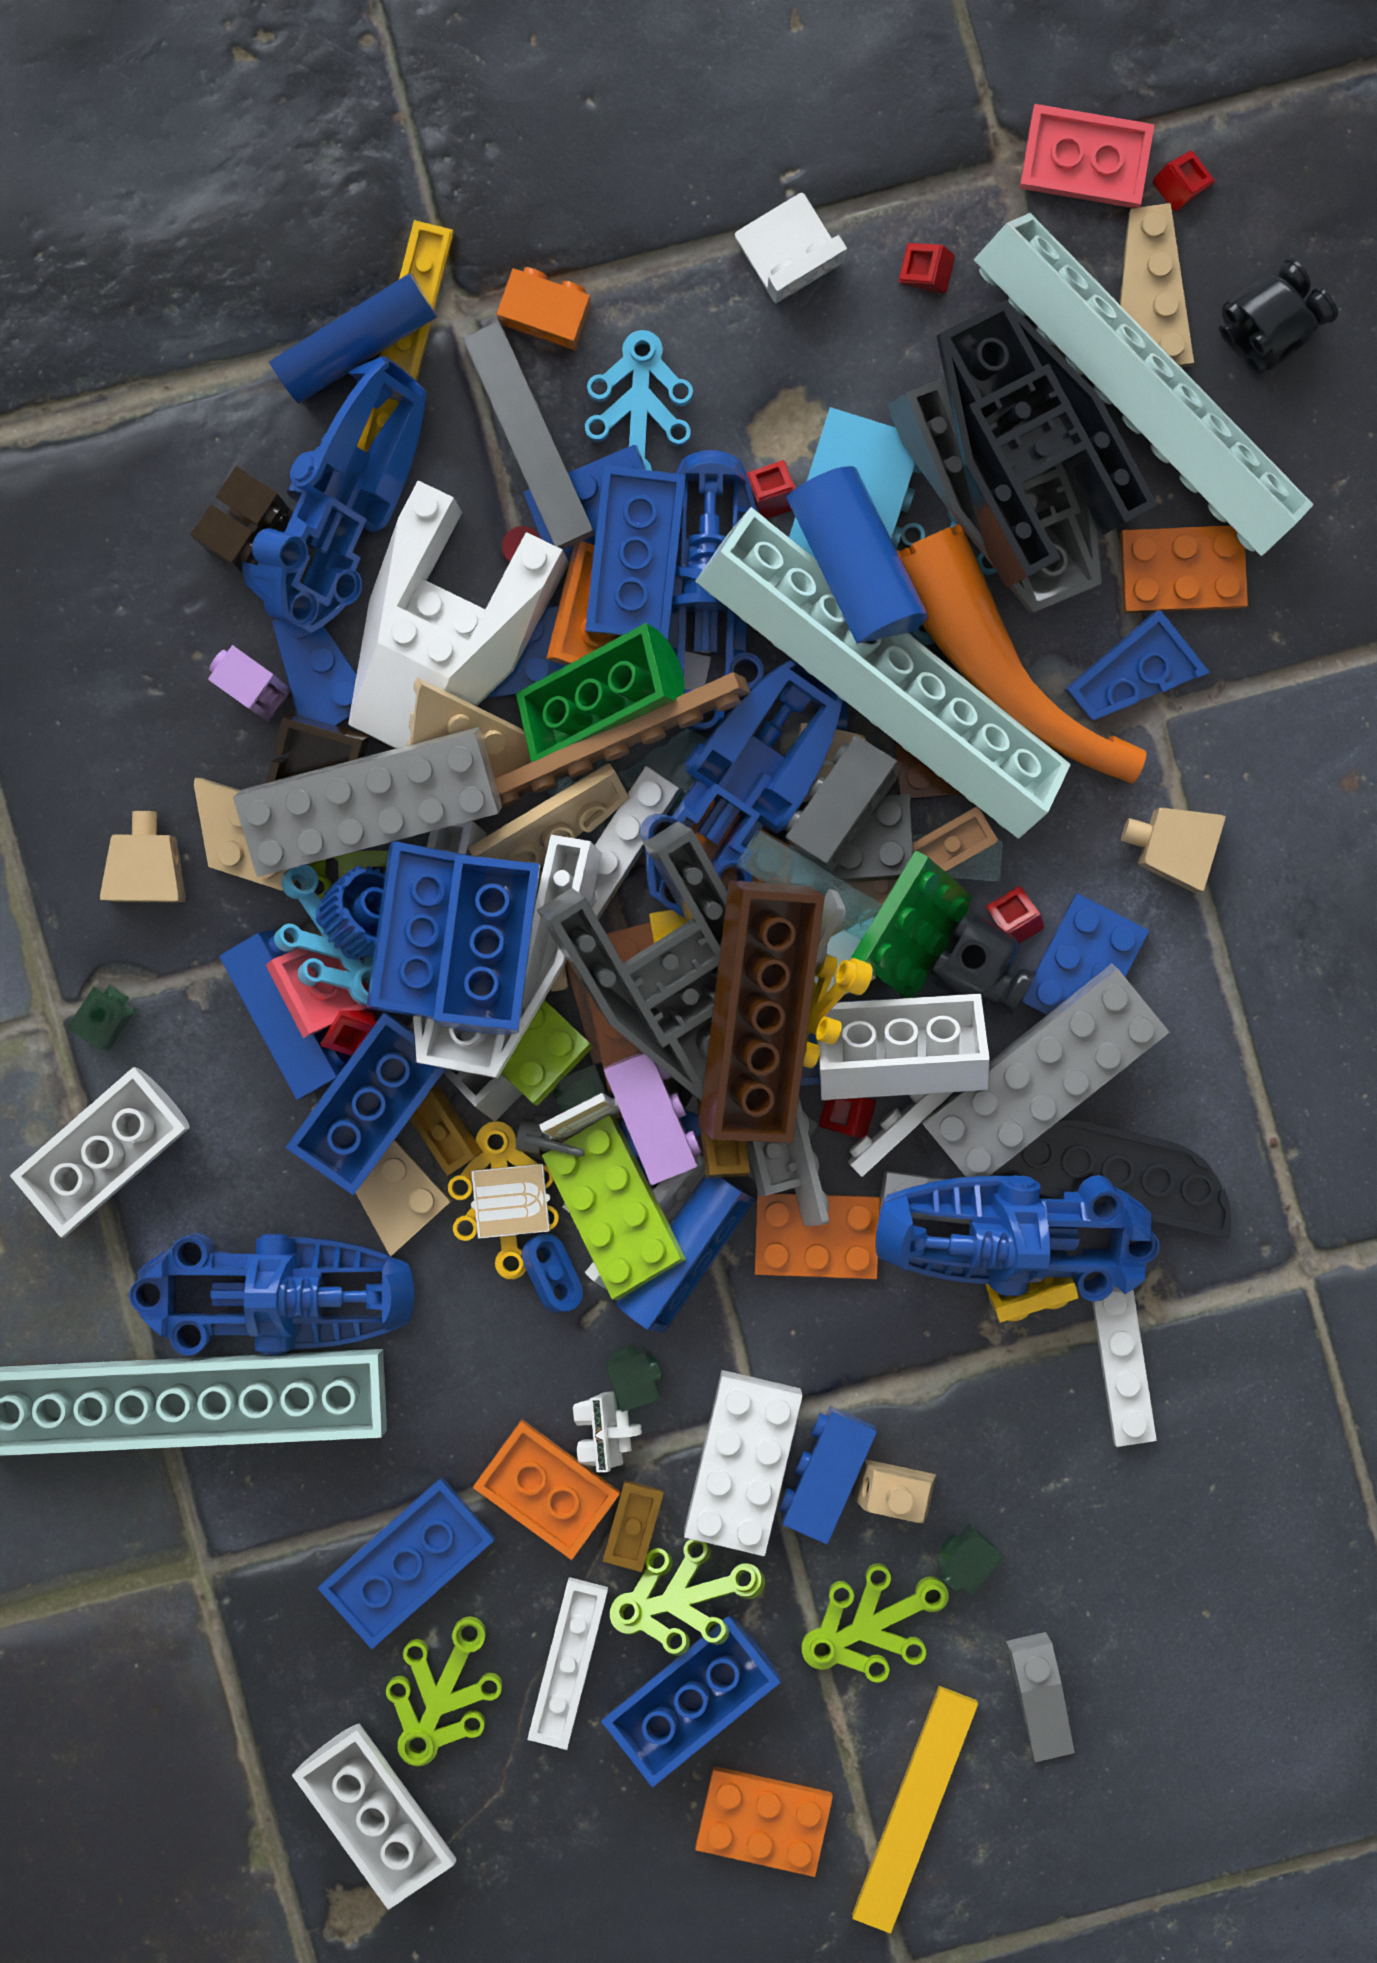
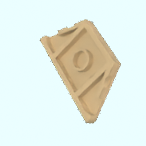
M417 677L413 689L416 693L414 712L410 713L409 721L411 736L406 746L480 727L495 779L531 761L523 729Z
M195 778L194 789L208 867L283 891L281 879L288 869L259 877L256 875L233 796L241 790L204 778Z

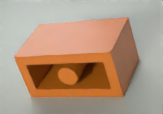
M525 267L524 271L512 268L497 311V318L501 325L576 351L591 308L590 295L585 293L586 289L570 281H563L561 285L546 280V274L533 268Z

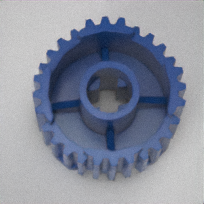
M356 866L349 870L324 892L325 896L320 900L322 904L316 909V922L320 927L325 928L323 934L329 935V943L334 942V948L336 949L340 947L346 958L358 960L364 955L368 958L374 954L386 871L380 873L379 868L372 870L371 866L367 868Z

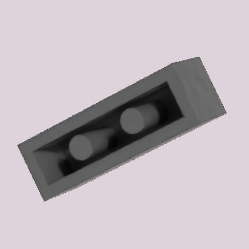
M857 735L850 744L844 743L839 748L833 759L835 766L827 778L822 776L818 779L810 792L811 801L803 812L798 810L792 816L786 828V831L789 832L786 835V839L790 846L831 873L901 773L897 760Z

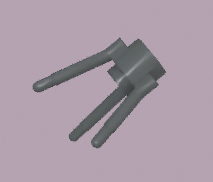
M535 1113L534 1120L522 1119L517 1133L516 1150L527 1152L530 1158L544 1161L542 1155L550 1150L579 1157L585 1154V1151L581 1148L550 1140L549 1135L541 1131L539 1125L556 1116Z

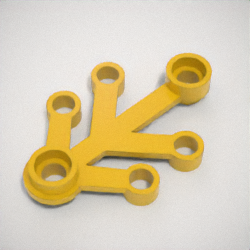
M826 954L823 963L819 967L816 966L815 976L819 979L817 983L814 981L807 1036L813 1033L818 1041L830 1045L836 1043L841 1033V1022L826 1015L846 992L862 995L867 990L872 978V966L870 963L856 958L845 959L837 968V958ZM835 972H836V975H835L836 983H835V984L831 987V989L827 992V990H828V988H829V985H830V982H831V979L833 978V976H834V974H835ZM807 1037L803 1066L811 1069L819 1059L820 1047L809 1042Z
M500 1121L489 1122L478 1131L476 1136V1143L483 1153L472 1159L460 1175L450 1180L448 1192L456 1200L468 1198L473 1192L471 1171L484 1170L489 1163H491V1169L508 1167L507 1161L514 1166L538 1163L524 1152L516 1150V1134L508 1124ZM492 1134H499L503 1138L504 1144L501 1149L495 1150L489 1146L488 1140ZM543 1165L544 1170L549 1174V1181L545 1184L546 1188H548L554 1179L547 1165ZM464 1180L468 1184L466 1194L459 1195L454 1191L453 1185L455 1181ZM547 1205L548 1210L554 1214V1222L549 1225L551 1230L559 1221V1213L555 1207ZM472 1207L466 1215L459 1217L454 1222L453 1232L458 1239L467 1241L477 1234L476 1212ZM467 1220L472 1223L473 1232L470 1235H463L459 1232L458 1226L461 1221ZM517 1235L500 1236L501 1251L495 1260L496 1270L506 1279H517L526 1271L522 1260L523 1249L518 1247ZM507 1256H514L518 1259L519 1267L516 1270L510 1271L505 1268L504 1259Z

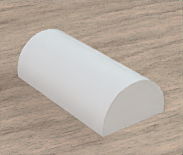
M133 1067L16 1169L10 1177L61 1238H65L190 1129V1126L183 1113L165 1091L146 1073Z
M360 1724L349 1727L328 1741L306 1759L292 1774L295 1781L388 1910L455 1864L456 1857Z

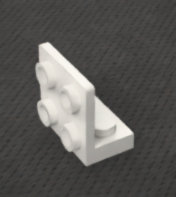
M804 193L797 194L735 233L736 241L775 304L845 262L847 247L839 235L834 238L830 237Z

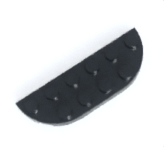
M1063 1119L1055 1123L990 1175H1023L1031 1177L1040 1184V1195L1056 1199H1064V1192H1078L1083 1181L1091 1176H1104L1111 1181L1114 1187L1125 1191L1139 1201L1152 1214L1151 1221L1229 1239L1231 1229L1230 1205L1225 1189L1222 1187L1217 1176L1210 1168V1165L1199 1155L1182 1145L1167 1140L1086 1121ZM1101 1196L1094 1202V1205L1104 1203L1108 1196Z

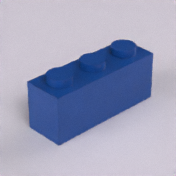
M829 1406L826 1415L818 1414L810 1433L811 1436L815 1437L810 1452L802 1451L794 1469V1473L799 1475L793 1490L785 1489L777 1508L778 1511L782 1512V1525L828 1545L877 1433L873 1424L832 1406Z

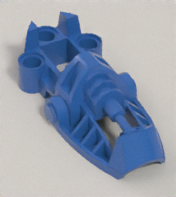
M385 356L349 370L348 374L357 379L356 387L338 411L327 433H324L321 445L316 447L314 451H308L299 455L291 467L290 479L292 483L286 493L298 503L285 532L270 528L260 531L252 545L253 556L258 565L242 562L245 585L264 601L266 614L271 618L299 626L311 633L323 627L337 616L346 605L352 604L359 597L362 589V579L356 568L361 557L353 552L363 528L369 532H377L382 530L389 522L405 485L417 447L427 392L409 373ZM388 399L400 402L377 434L367 453L358 448L357 443L373 407L379 408ZM309 546L317 549V552L302 584L300 579L310 559L307 547Z
M704 450L692 453L682 459L675 473L686 475L667 641L680 662L684 676L686 614H694L693 652L701 653L718 652L719 615H727L725 675L734 672L735 668L740 664H750L757 672L755 680L747 683L749 689H751L763 679L764 667L757 656L746 652L747 623L717 598L711 596L695 581L726 537L720 535V517L716 515L717 495H722L723 485H734L733 527L750 507L757 511V507L742 461L722 451ZM688 483L699 484V494L705 496L704 514L700 516L699 534L691 535L689 539H686ZM684 689L683 694L692 691V689ZM714 709L715 716L711 721L707 723L699 722L693 726L680 729L681 731L700 733L713 732L731 709L720 712Z
M792 658L772 670L750 689L751 693L743 696L740 699L741 703L727 713L709 739L697 743L685 760L686 766L684 769L686 773L694 777L693 786L672 817L662 813H655L643 821L640 828V836L643 843L653 837L654 829L659 823L667 822L671 826L679 821L691 828L693 823L698 824L715 799L717 802L697 832L707 840L718 845L737 814L741 815L712 858L711 863L720 879L726 869L733 867L737 872V881L752 882L751 873L744 865L751 853L750 845L763 825L774 833H779L787 828L790 819L797 812L822 767L836 730L843 702L835 692L815 676L809 674ZM782 691L779 700L783 703V706L771 722L766 721L754 737L753 733ZM809 702L819 707L820 709L784 757L772 749L782 734L781 726L792 711L800 713ZM645 848V866L649 895L660 905L672 909L684 917L676 901H668L664 894L666 883Z
M1023 1175L961 1177L910 1187L886 1196L879 1215L875 1242L876 1254L879 1259L907 1271L910 1270L926 1276L950 1281L989 1284L992 1289L1004 1296L1025 1294L1028 1292L1030 1282H1041L1044 1277H1071L1081 1296L1093 1302L1102 1301L1107 1298L1116 1286L1126 1294L1140 1285L1146 1277V1264L1158 1255L1160 1245L1159 1240L1151 1229L1152 1214L1135 1198L1125 1191L1114 1187L1106 1177L1099 1175L1085 1179L1080 1185L1078 1192H1064V1199H1039L1040 1184L1033 1178ZM1101 1196H1108L1104 1203L1094 1205V1202ZM910 1212L970 1219L969 1235L951 1234L950 1238L928 1236L925 1228L913 1225ZM1078 1227L1111 1228L1109 1249H1082V1252L1075 1256H1068L1065 1251L1076 1250V1246H1079ZM1131 1240L1138 1241L1137 1243L1129 1244ZM1098 1272L1095 1278L1084 1280L1090 1273Z
M199 1233L189 1234L177 1240L172 1248L163 1251L137 1271L138 1280L134 1282L129 1292L130 1303L137 1310L139 1316L159 1335L169 1338L175 1351L187 1356L194 1355L207 1347L212 1341L213 1335H250V1337H255V1351H259L261 1355H285L287 1351L293 1349L331 1347L358 1342L409 1324L414 1306L413 1277L409 1264L406 1261L394 1256L390 1257L387 1253L358 1244L331 1239L288 1237L287 1234L282 1233L261 1234L260 1238H256L255 1254L214 1251L213 1243L207 1236ZM188 1242L197 1244L201 1249V1260L197 1264L190 1263L184 1257V1247ZM382 1271V1283L366 1284V1290L342 1291L341 1287H322V1272ZM176 1275L246 1276L245 1282H212L210 1295L212 1306H244V1312H221L219 1314L176 1312ZM146 1283L154 1284L160 1290V1300L157 1304H151L143 1297V1287ZM364 1302L366 1303V1309L382 1310V1316H322V1307H341L342 1303ZM185 1325H194L199 1329L201 1340L198 1345L189 1344L184 1339L183 1329Z

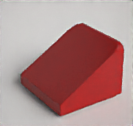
M1192 150L1168 163L1153 178L1154 186L1167 203H1171V208L1174 211L1183 208L1215 183L1214 178Z
M907 243L898 282L936 293H946L955 256L944 245Z
M784 460L746 473L760 515L768 519L792 511L786 496L796 487Z
M1020 885L985 906L995 925L1014 935L1018 939L1019 944L1044 929L1041 914Z
M368 1010L340 1011L320 1042L321 1046L352 1056L376 1024L373 1012Z
M866 1097L825 1100L818 1126L853 1137L863 1138L868 1134L876 1101Z

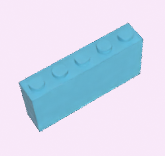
M830 407L807 481L839 467H856L897 549L903 528L896 526L900 511L908 513L915 489L908 487L912 472L920 474L921 470L902 444L895 427ZM795 517L789 538L815 558Z

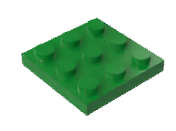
M915 850L851 956V959L856 958L870 963L873 976L900 996L912 998L915 992H918L924 986L927 972L936 957H939L946 949L948 937L956 924L962 921L963 917L967 914L969 903L973 896L932 859Z

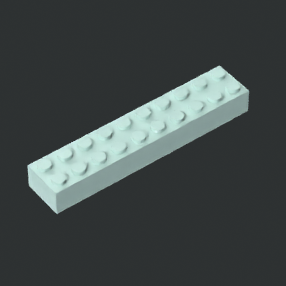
M1031 213L1006 223L976 256L974 261L981 267L979 269L981 276L992 286H999L1009 296L1008 302L1022 316L1027 315L1038 326L1036 328L1037 332L1050 345L1056 344L1066 355L1065 360L1078 374H1085L1095 385L1094 390L1099 394L1101 400L1107 404L1113 403L1124 414L1122 416L1124 423L1137 434L1142 433L1152 443L1151 449L1153 453L1164 463L1170 462L1181 473L1179 477L1182 483L1192 492H1199L1209 502L1208 508L1218 520L1222 522L1228 521L1238 532L1237 538L1246 549L1252 552L1256 550L1262 556L1314 505Z
M750 507L724 538L695 582L1019 839L1049 812L1071 764L910 634L904 633L857 644L817 560Z
M383 1349L0 1367V1456L382 1438L387 1431Z

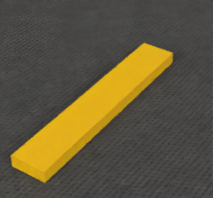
M414 220L399 279L409 273L413 274L435 311L454 231ZM432 321L381 352L380 357L385 356L391 359L417 381ZM388 399L379 408L373 407L358 441V448L367 453L377 434L400 402Z
M938 1686L852 1912L854 1920L891 1934L977 1709V1700Z

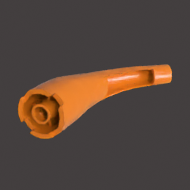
M960 524L946 528L912 543L908 548L897 551L928 614V618L922 626L937 647L970 684L1050 748L1078 763L1130 784L1137 780L1146 760V750L1115 736H1110L1106 739L1080 725L1059 709L1031 680L1008 635L966 532Z

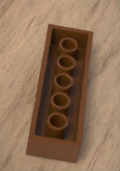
M729 880L699 1127L712 1140L793 1143L825 895L810 886Z

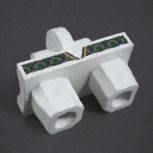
M616 1391L603 1392L589 1400L574 1404L573 1413L576 1425H592L593 1439H583L578 1442V1463L596 1466L597 1472H609L611 1468L623 1465L622 1452L632 1451L630 1437L640 1435L642 1430L640 1424H629L628 1410H618Z

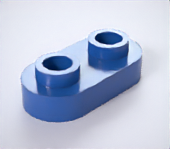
M548 1233L530 1238L523 1246L522 1260L543 1306L553 1313H564L575 1309L581 1302L583 1289L563 1243L559 1238ZM537 1250H540L543 1253V1262H540L538 1260ZM555 1287L561 1292L559 1300L554 1295Z

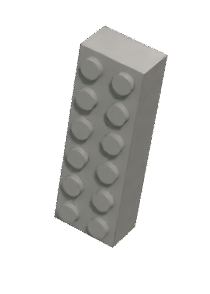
M480 727L246 788L233 796L257 877L498 814L502 808Z
M1111 963L989 1061L988 1090L953 1092L922 1123L966 1177L990 1176L1170 1032L1120 970Z

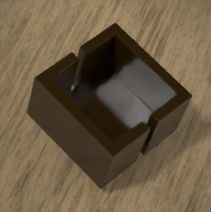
M236 466L216 495V498L230 507L228 511L249 526L245 527L210 504L190 535L205 550L243 574L242 562L258 565L252 552V545L257 534L267 528L282 532L289 521V516L286 514L290 508L277 492Z
M293 713L282 717L273 753L283 755L289 752L288 758L281 756L271 761L266 783L363 758L366 754L370 736Z

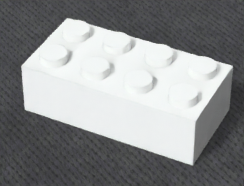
M981 994L836 1003L826 1015L841 1022V1033L833 1045L817 1040V1045L820 1047L818 1065L821 1100L988 1090L989 1052Z
M721 1370L684 1527L685 1538L765 1556L802 1400L800 1388Z

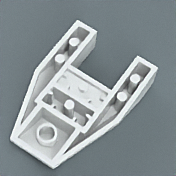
M417 481L399 515L369 600L348 722L350 727L395 749L405 747L411 736L409 721L410 713L414 712L416 693L413 689L417 677L478 706L513 672L569 565L562 549L526 532L486 609L427 582L463 512L454 497L420 481Z
M469 821L431 831L427 848L472 856L468 847L485 838L487 833L476 823ZM551 835L535 902L519 1033L498 1035L468 1032L436 1024L433 1019L413 1016L416 1059L418 1063L492 1078L500 1076L567 960L551 936L537 909L571 888L583 895L588 903L590 902L602 852L591 841Z

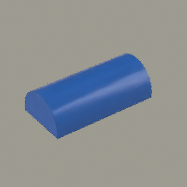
M409 273L270 360L269 364L289 394L300 404L348 374L349 370L364 364L437 318V315L415 277Z
M844 466L822 473L806 481L786 496L857 644L913 632L927 620L928 614L856 467Z
M455 855L433 1019L436 1024L452 1029L484 1034L510 1035L519 1033L540 864Z
M384 1012L285 1148L354 1195L446 1068L418 1063L414 1031Z
M704 1174L670 1224L686 1260L619 1299L616 1305L646 1330L665 1333L756 1198L726 1177L706 1178Z
M731 1615L723 1620L729 1628V1635L725 1642L714 1645L702 1637L686 1653L676 1658L601 1720L602 1724L652 1788L781 1683L777 1670L749 1632ZM720 1624L709 1631L711 1638H716L720 1635Z

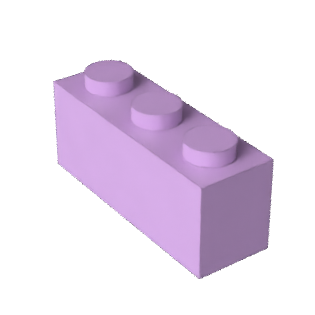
M233 645L228 652L225 650L219 652L209 668L212 674L208 680L268 723L291 692V689L274 674Z
M642 1051L605 1066V1075L650 1184L654 1185L698 1167L696 1156L702 1154V1150L694 1131L686 1133L680 1119L687 1115L678 1092L670 1094L665 1079L671 1077V1075Z

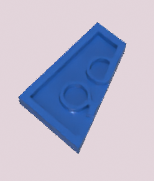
M277 619L273 620V628L297 714L335 726H339L347 721L350 716L357 673L326 627L323 626L311 633L299 626Z

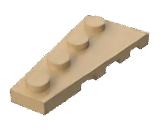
M1171 203L1132 208L1128 212L1120 306L1180 367L1192 366L1194 358Z
M608 763L471 845L468 849L472 856L538 863L541 869L545 863L551 835L575 839L583 831L590 833L629 799V796L615 770Z
M394 1139L356 1191L390 1257L452 1201L396 1139Z

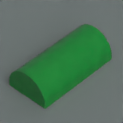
M644 623L517 692L516 697L531 762L646 715L676 701V697L683 695L685 688L683 671L667 639L655 627Z

